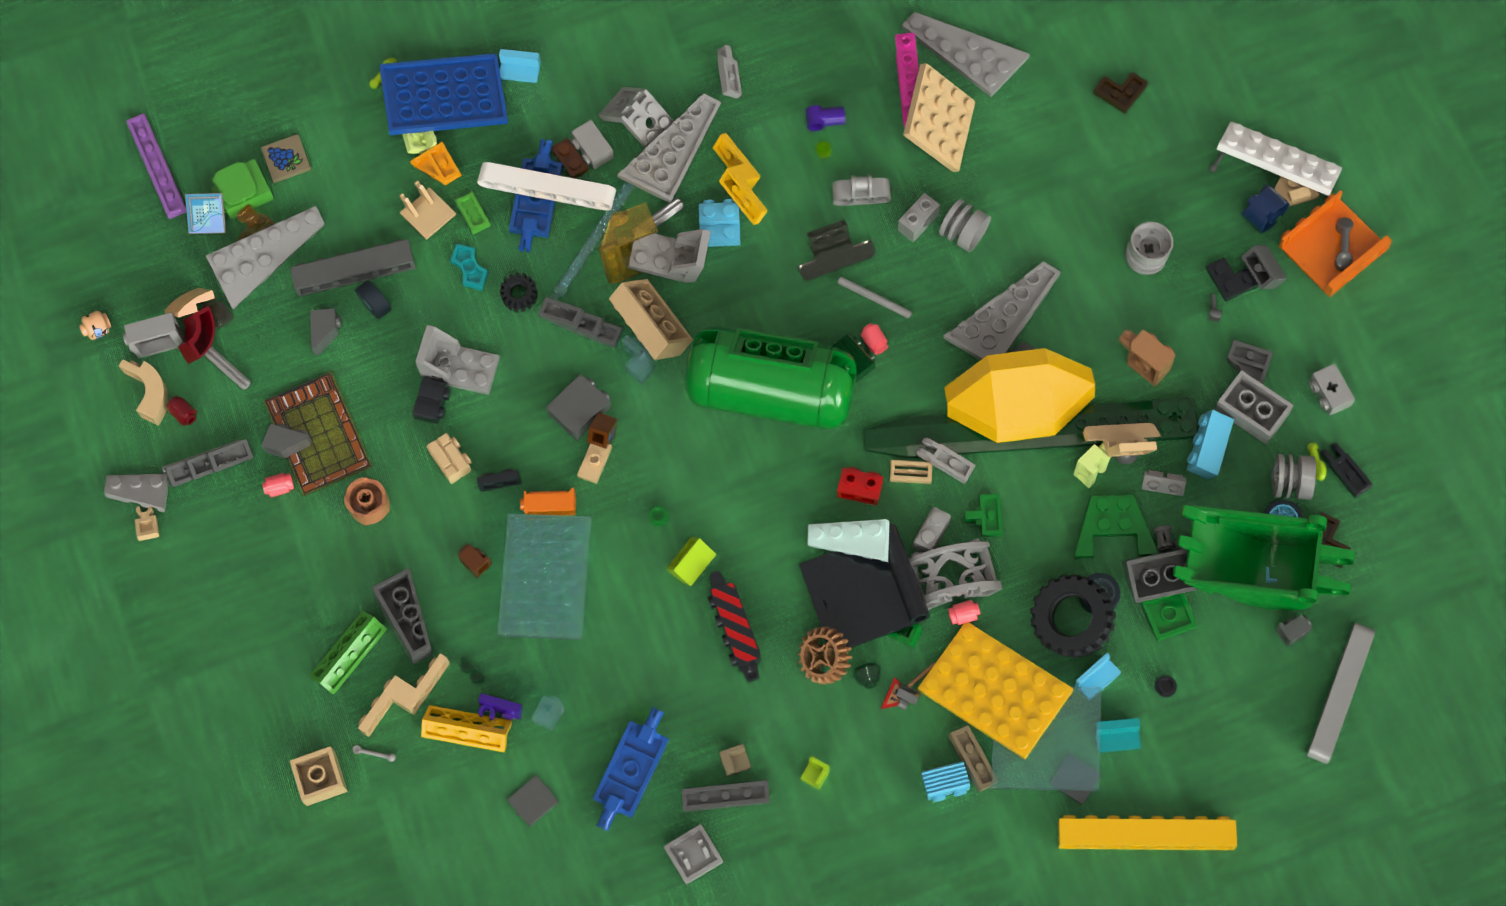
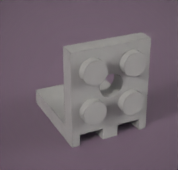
M622 87L598 115L603 121L623 123L644 148L674 122L647 89ZM648 117L652 120L649 128L646 126V119Z

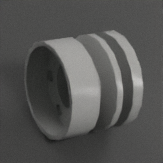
M959 199L944 217L939 235L944 238L948 236L947 239L951 242L958 237L957 246L967 252H971L985 234L991 221V216L979 209L972 214L973 206L971 204L966 205V201Z
M1145 222L1137 226L1125 249V259L1130 268L1144 275L1155 274L1163 269L1173 248L1171 232L1157 222Z
M1277 454L1271 474L1274 497L1280 498L1283 491L1284 498H1289L1292 489H1294L1296 499L1311 500L1316 478L1315 457L1299 455L1297 463L1294 464L1292 455L1288 454L1285 461L1284 454Z

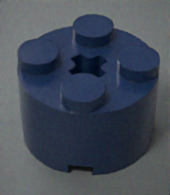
M1267 184L1258 196L1254 194L1247 201L1249 206L1242 211L1241 215L1258 231L1265 233L1277 223L1276 219L1280 215L1283 216L1286 213L1290 204Z

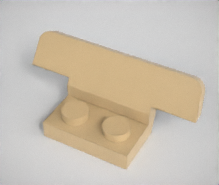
M1152 423L1087 426L1083 431L1085 441H1103L1108 457L1146 455L1157 450L1156 441L1148 442L1144 438L1161 436Z

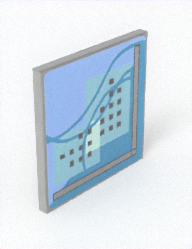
M222 193L185 194L189 234L226 233Z

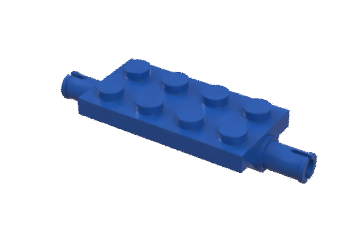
M541 139L538 154L532 159L523 158L521 169L561 176L563 163L554 162L549 157L553 142L547 139L546 143H544L545 139ZM516 194L509 232L521 234L518 246L520 251L524 252L525 248L526 252L531 251L533 236L549 238L556 201Z
M652 707L645 724L639 725L629 721L593 797V800L603 804L604 807L596 826L609 831L616 813L619 814V812L633 818L670 740L656 731L664 712Z

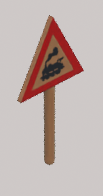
M932 663L906 686H913L932 669L935 663ZM895 677L881 709L898 706L901 700L900 697L896 696L901 684Z

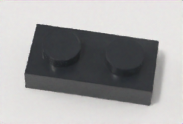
M506 469L498 474H483L477 478L480 492L520 485L521 479L518 470Z

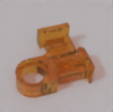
M248 204L236 215L241 223L245 222L247 224V229L240 234L238 241L275 224L265 214H258Z

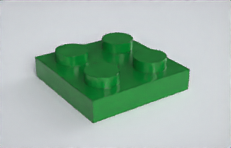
M1184 593L1141 602L1157 642L1197 628V623Z

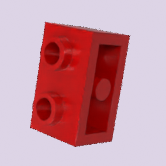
M855 467L843 468L837 489V497L878 506L884 476H880L879 473L873 471L868 473L861 472Z

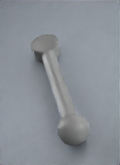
M359 745L353 747L355 754H369L386 758L390 762L396 759L393 753L388 755L362 749Z

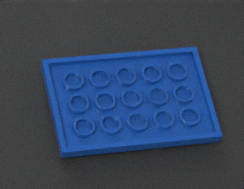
M497 53L379 64L389 135L508 124Z

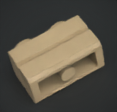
M445 433L437 440L428 444L427 449L450 484H453L471 472L469 464L472 462L466 453L461 454L458 450L461 446L456 438H450Z

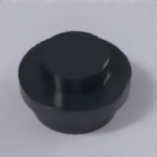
M1162 676L1155 683V690L1162 697H1171L1176 692V681L1170 676Z

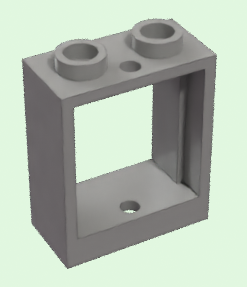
M172 312L124 325L126 332L123 333L124 342L126 345H129L131 353L134 352L138 359L176 349L184 340L182 328Z

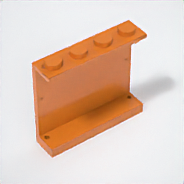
M1341 190L1336 195L1332 193L1328 196L1321 207L1319 205L1310 212L1309 217L1306 219L1304 217L1295 224L1296 227L1290 231L1288 229L1280 237L1281 242L1279 244V248L1329 298L1387 251L1392 243V240L1387 235L1380 239L1340 199L1343 194ZM1346 217L1354 223L1349 233V253L1352 255L1353 261L1344 271H1339L1334 265L1336 257L1341 251V234L1336 230V223L1339 218Z

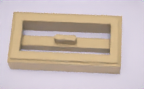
M891 460L890 482L931 484L932 464L923 461ZM895 466L928 468V471L914 469H895ZM894 474L919 475V476H928V477L899 476V475H894Z

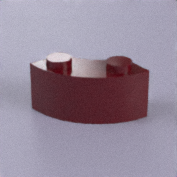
M209 306L183 319L185 337L178 348L188 364L200 359L209 350L213 342L215 323Z

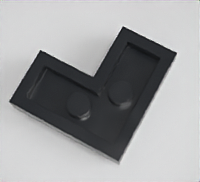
M1225 258L1206 266V271L1225 302L1259 287L1250 269L1246 268L1234 274Z

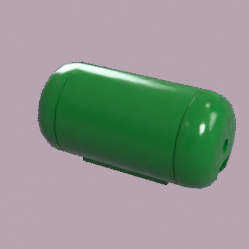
M713 326L701 330L695 336L686 369V392L689 399L695 405L702 408L814 428L819 427V429H835L847 420L855 391L857 365L854 357L847 350L821 345L817 341L742 328L730 329Z

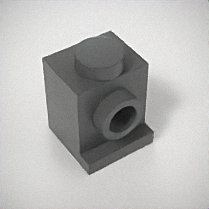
M1300 615L1297 618L1292 616L1284 624L1282 622L1278 624L1275 629L1287 647L1307 636L1312 630L1311 622L1306 615Z

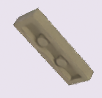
M969 725L951 732L948 737L961 761L964 762L965 768L977 791L981 792L997 785L999 780Z

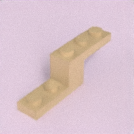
M441 653L437 658L434 657L429 664L430 669L418 679L416 688L396 675L392 680L389 679L384 685V691L381 696L376 697L372 702V709L360 719V726L358 727L360 732L369 738L392 703L415 715L449 666L448 658Z

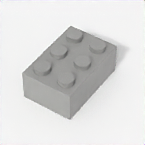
M1241 370L1219 399L1215 411L1234 419V424L1267 445L1289 416L1294 405Z

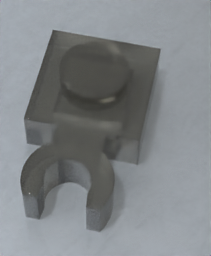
M215 296L210 303L201 302L203 307H210L215 327L218 330L234 319L222 301L217 304Z

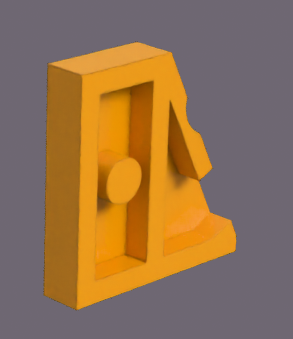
M443 142L410 161L415 168L445 186L462 176Z

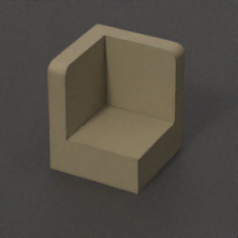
M744 744L719 752L727 777L751 768Z

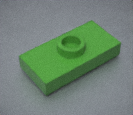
M473 191L455 200L473 235L491 226Z

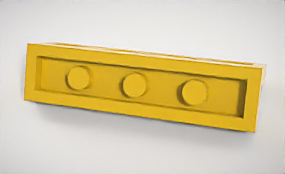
M429 705L422 719L421 737L505 752L507 735L512 726V720L496 717L490 720L489 716L485 715L479 717V714ZM431 714H438V715H441V716H439V717H434V716H431ZM454 718H459V719H462V720L456 721V720H453V719H454ZM475 722H481V723H483V724L477 725V724H473V723H475ZM495 726H502V727H504V729H499V728H494V727H495Z

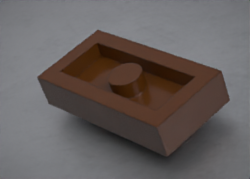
M568 137L551 147L553 154L560 163H563V168L570 178L576 179L589 171V167Z

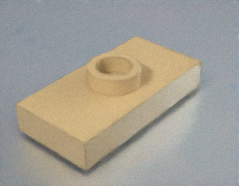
M590 444L577 476L597 484L612 450V445L609 444L607 449Z

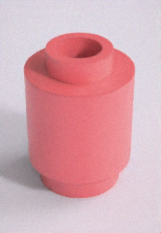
M871 323L862 329L861 337L870 352L878 355L889 347L887 344L888 340L877 324L873 325Z
M280 473L266 477L265 482L262 483L265 495L269 494L271 498L289 493L290 490L294 489L290 473Z
M971 599L952 605L951 608H948V614L952 625H961L978 620L977 615H980V610L977 602L973 603Z

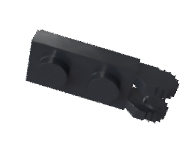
M1336 442L1332 443L1330 447L1338 459L1335 460L1326 449L1320 452L1326 464L1329 465L1330 469L1355 499L1372 488L1371 481L1349 454L1345 453Z

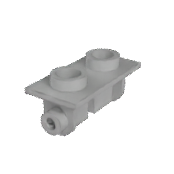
M1149 469V471H1144L1142 490L1183 496L1187 481L1186 477H1182L1183 475L1167 473V477H1163V472Z

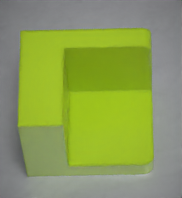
M811 756L809 764L800 780L820 790L830 773V766Z

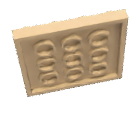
M927 63L920 64L903 135L949 170L957 172L960 170L975 101Z

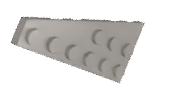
M916 12L902 24V29L905 32L915 33V39L990 97L1006 83L1030 56L1026 52Z
M706 94L700 96L672 125L653 140L625 169L621 170L617 177L670 203L721 102Z
M316 206L206 255L232 310L325 225Z
M1042 262L1027 273L1023 279L1016 284H1012L1004 293L996 296L966 321L958 324V327L951 332H947L943 339L978 360H982L987 355L1007 353L1061 272Z

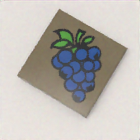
M298 134L261 147L274 183L311 170Z

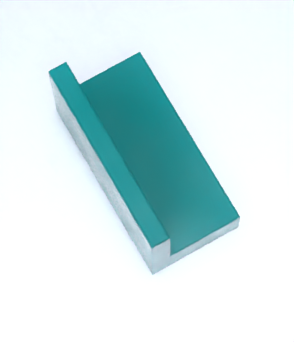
M1139 718L1096 722L1094 729L1098 753L1141 749Z

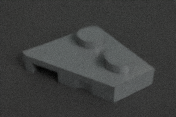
M1233 340L1226 361L1239 373L1242 370L1263 384L1273 352Z

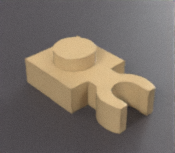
M137 506L136 512L140 518L135 519L138 540L142 541L160 537L156 515L153 516V508L149 506L146 512H142L140 506Z

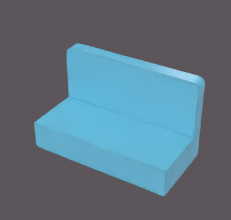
M500 49L501 79L531 83L538 82L541 65L539 53Z
M1106 653L1076 680L1075 687L1089 702L1121 674V671L1109 660L1111 656L1109 653Z

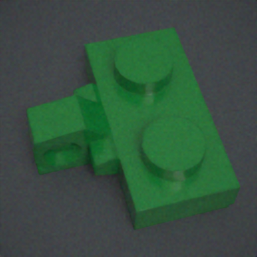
M1000 494L979 495V507H975V511H965L964 523H975L976 526H981L982 537L1003 536Z

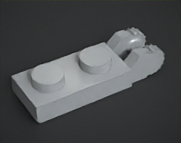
M929 438L922 440V444L935 452L931 454L925 449L918 448L916 454L919 457L929 461L930 464L961 483L965 484L976 466L975 464L941 443L938 444Z

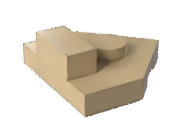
M1282 176L1275 187V190L1287 200L1290 206L1319 198L1318 191Z

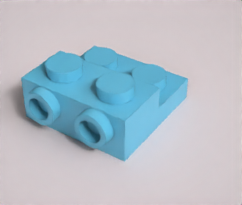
M725 199L723 203H715L713 200H705L703 204H699L700 230L711 231L708 247L740 245L739 206L733 199Z

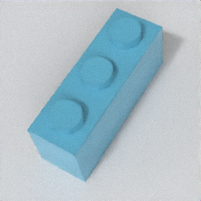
M1215 410L1201 415L1198 421V432L1193 438L1194 446L1187 458V471L1207 480L1218 476L1234 419Z

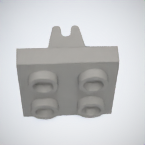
M701 824L663 846L686 885L723 863L721 856Z

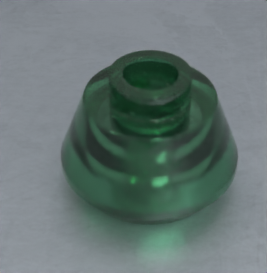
M876 663L863 664L855 668L853 672L854 679L865 689L876 687L880 681L881 667Z

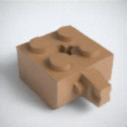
M1128 329L1121 334L1118 341L1128 350L1127 365L1156 387L1171 370L1176 354H1174L1171 347L1163 345L1153 333L1146 332L1144 329L1138 335Z

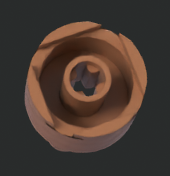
M362 477L354 480L348 486L344 502L351 516L362 525L375 524L389 513L390 500L379 481Z

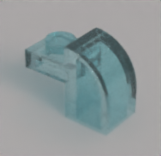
M626 335L621 340L622 345L633 356L625 363L626 372L638 383L642 384L652 374L655 368V360L645 346L642 347V344L636 338L631 339Z

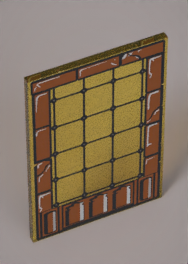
M332 372L264 400L274 425L283 424L288 426L290 430H303L308 433L312 440L310 447L287 457L303 496L372 467Z

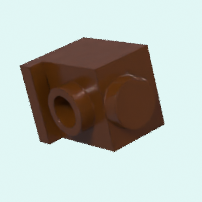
M470 544L463 546L457 555L460 562L476 578L492 566L490 558L488 556L485 557V554L478 547L474 549Z

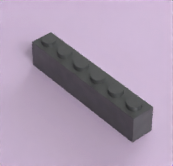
M399 239L386 245L378 244L370 249H358L349 254L341 253L332 258H320L315 262L307 264L299 263L294 267H290L294 289L298 297L413 270L416 269L409 240Z

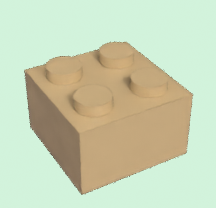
M331 746L290 760L301 800L306 806L348 792L336 752Z

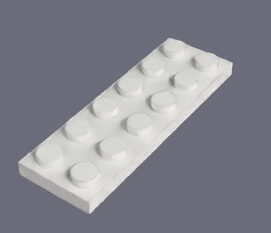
M1230 122L1217 147V150L1330 196L1342 170V167L1335 163L1318 158L1315 155L1301 151L1296 147L1289 146L1277 139H1272L1234 122Z

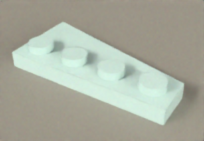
M882 519L809 524L808 545L814 548L838 551L849 555L888 562L889 521Z

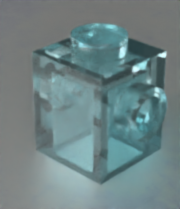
M544 695L531 717L533 722L553 732L565 710L563 704H561L562 701L551 695L549 698Z

